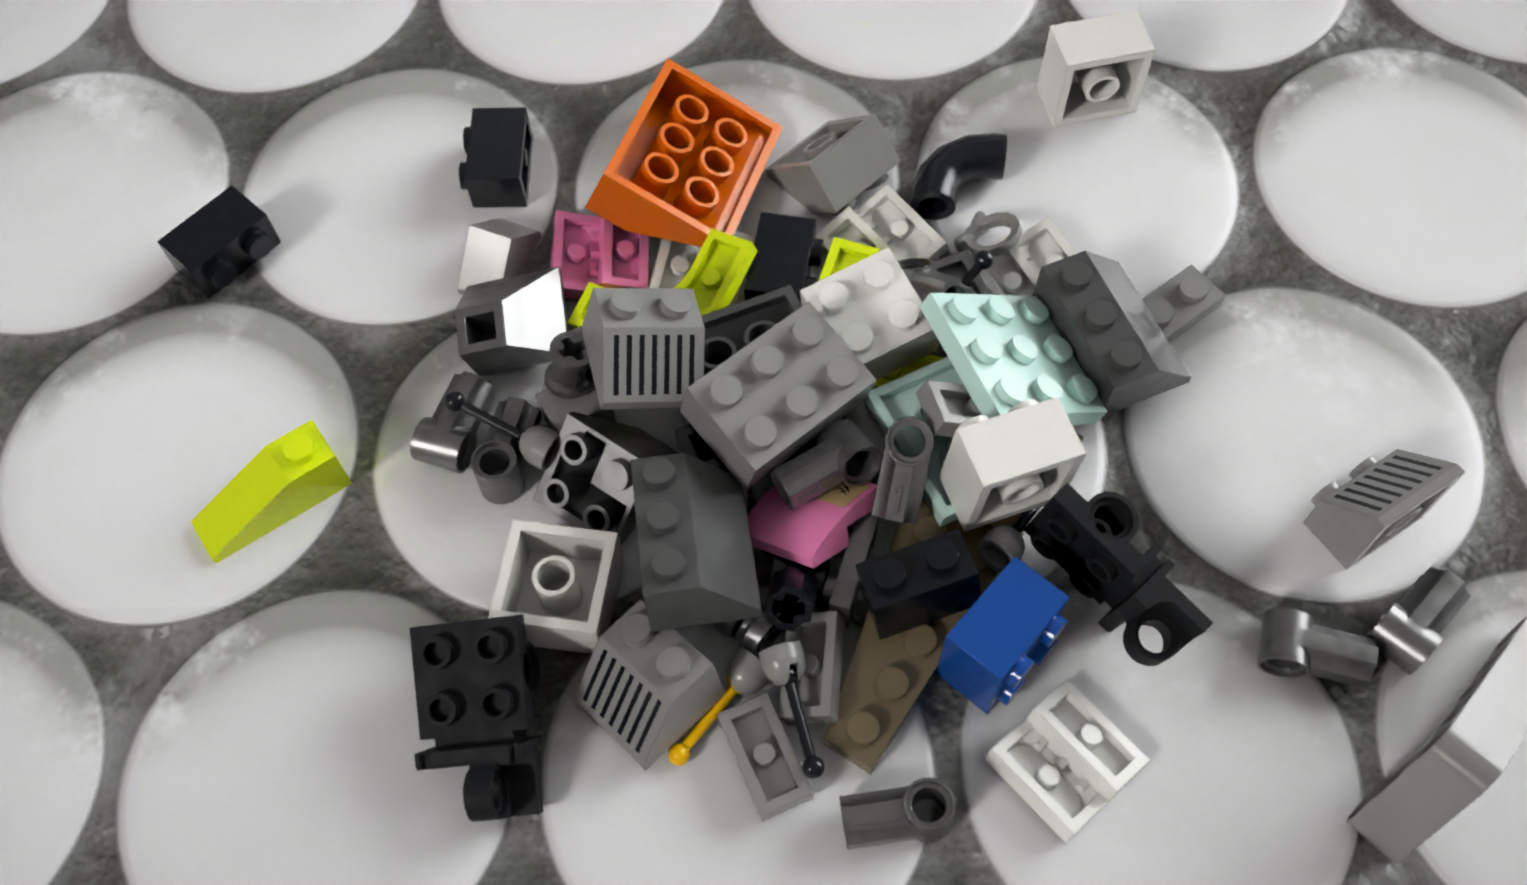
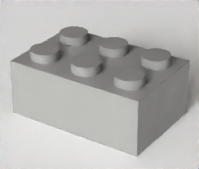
M808 301L687 387L680 412L741 486L747 490L818 437L827 425L842 419L863 403L877 380L810 301Z

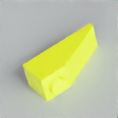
M310 420L266 445L191 523L211 559L218 563L351 485L352 482L313 420Z

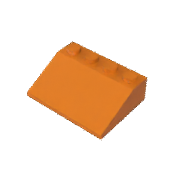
M667 58L585 208L625 231L702 247L711 228L734 236L783 127Z

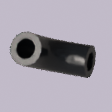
M1007 134L966 135L938 147L920 165L910 195V207L923 219L941 220L954 213L958 191L964 184L980 179L1002 180L1007 152Z

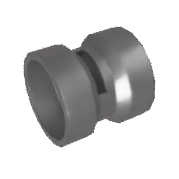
M761 605L762 616L711 624L724 637H734L739 641L740 647L747 649L757 658H759V652L771 647L782 632L781 629L776 628L772 618L764 613L765 607Z

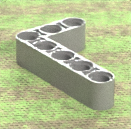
M1527 617L1519 622L1495 647L1431 738L1379 784L1348 817L1347 822L1394 864L1403 860L1481 796L1503 773L1526 737Z

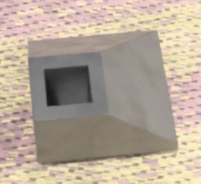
M559 267L467 286L455 309L459 356L477 375L483 376L552 361L549 356L551 341L558 334L569 331L562 273Z
M577 412L567 413L533 500L574 527L617 532L622 545L637 526L630 460L679 452L640 428Z

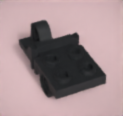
M1066 483L1041 509L1024 531L1031 537L1030 540L1033 547L1043 557L1055 560L1069 574L1070 582L1078 592L1088 598L1095 599L1099 604L1105 601L1111 607L1108 613L1098 622L1105 631L1112 632L1126 622L1123 644L1126 652L1134 661L1145 666L1161 664L1174 656L1194 638L1204 633L1213 622L1165 577L1175 565L1170 559L1163 563L1156 557L1160 550L1155 545L1142 555L1129 542L1135 536L1139 527V516L1130 500L1118 493L1103 492L1095 495L1087 502L1075 489ZM1148 625L1159 631L1163 638V649L1160 653L1150 652L1142 646L1139 640V629L1141 626Z
M524 615L411 627L410 639L420 740L435 739V747L414 754L416 769L419 771L470 765L464 779L463 801L466 814L473 822L542 813L543 802L537 746L542 744L541 735L529 737L526 735V729L540 724L539 716H534L532 704V698L537 695L539 690L540 666L534 645L531 642H526Z

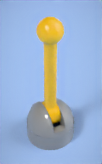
M740 647L726 667V681L729 686L725 690L726 694L705 714L682 743L674 744L669 749L668 758L672 764L682 766L688 762L691 748L716 720L717 714L726 708L737 693L743 695L756 694L769 682L762 669L760 659L747 649Z

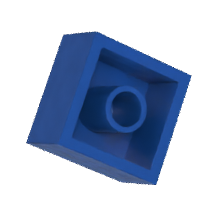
M1014 557L946 635L936 674L986 714L991 711L998 701L1007 706L1025 684L1026 679L1024 677L1034 663L1040 666L1059 641L1057 637L1068 623L1061 615L1070 597L1017 557Z

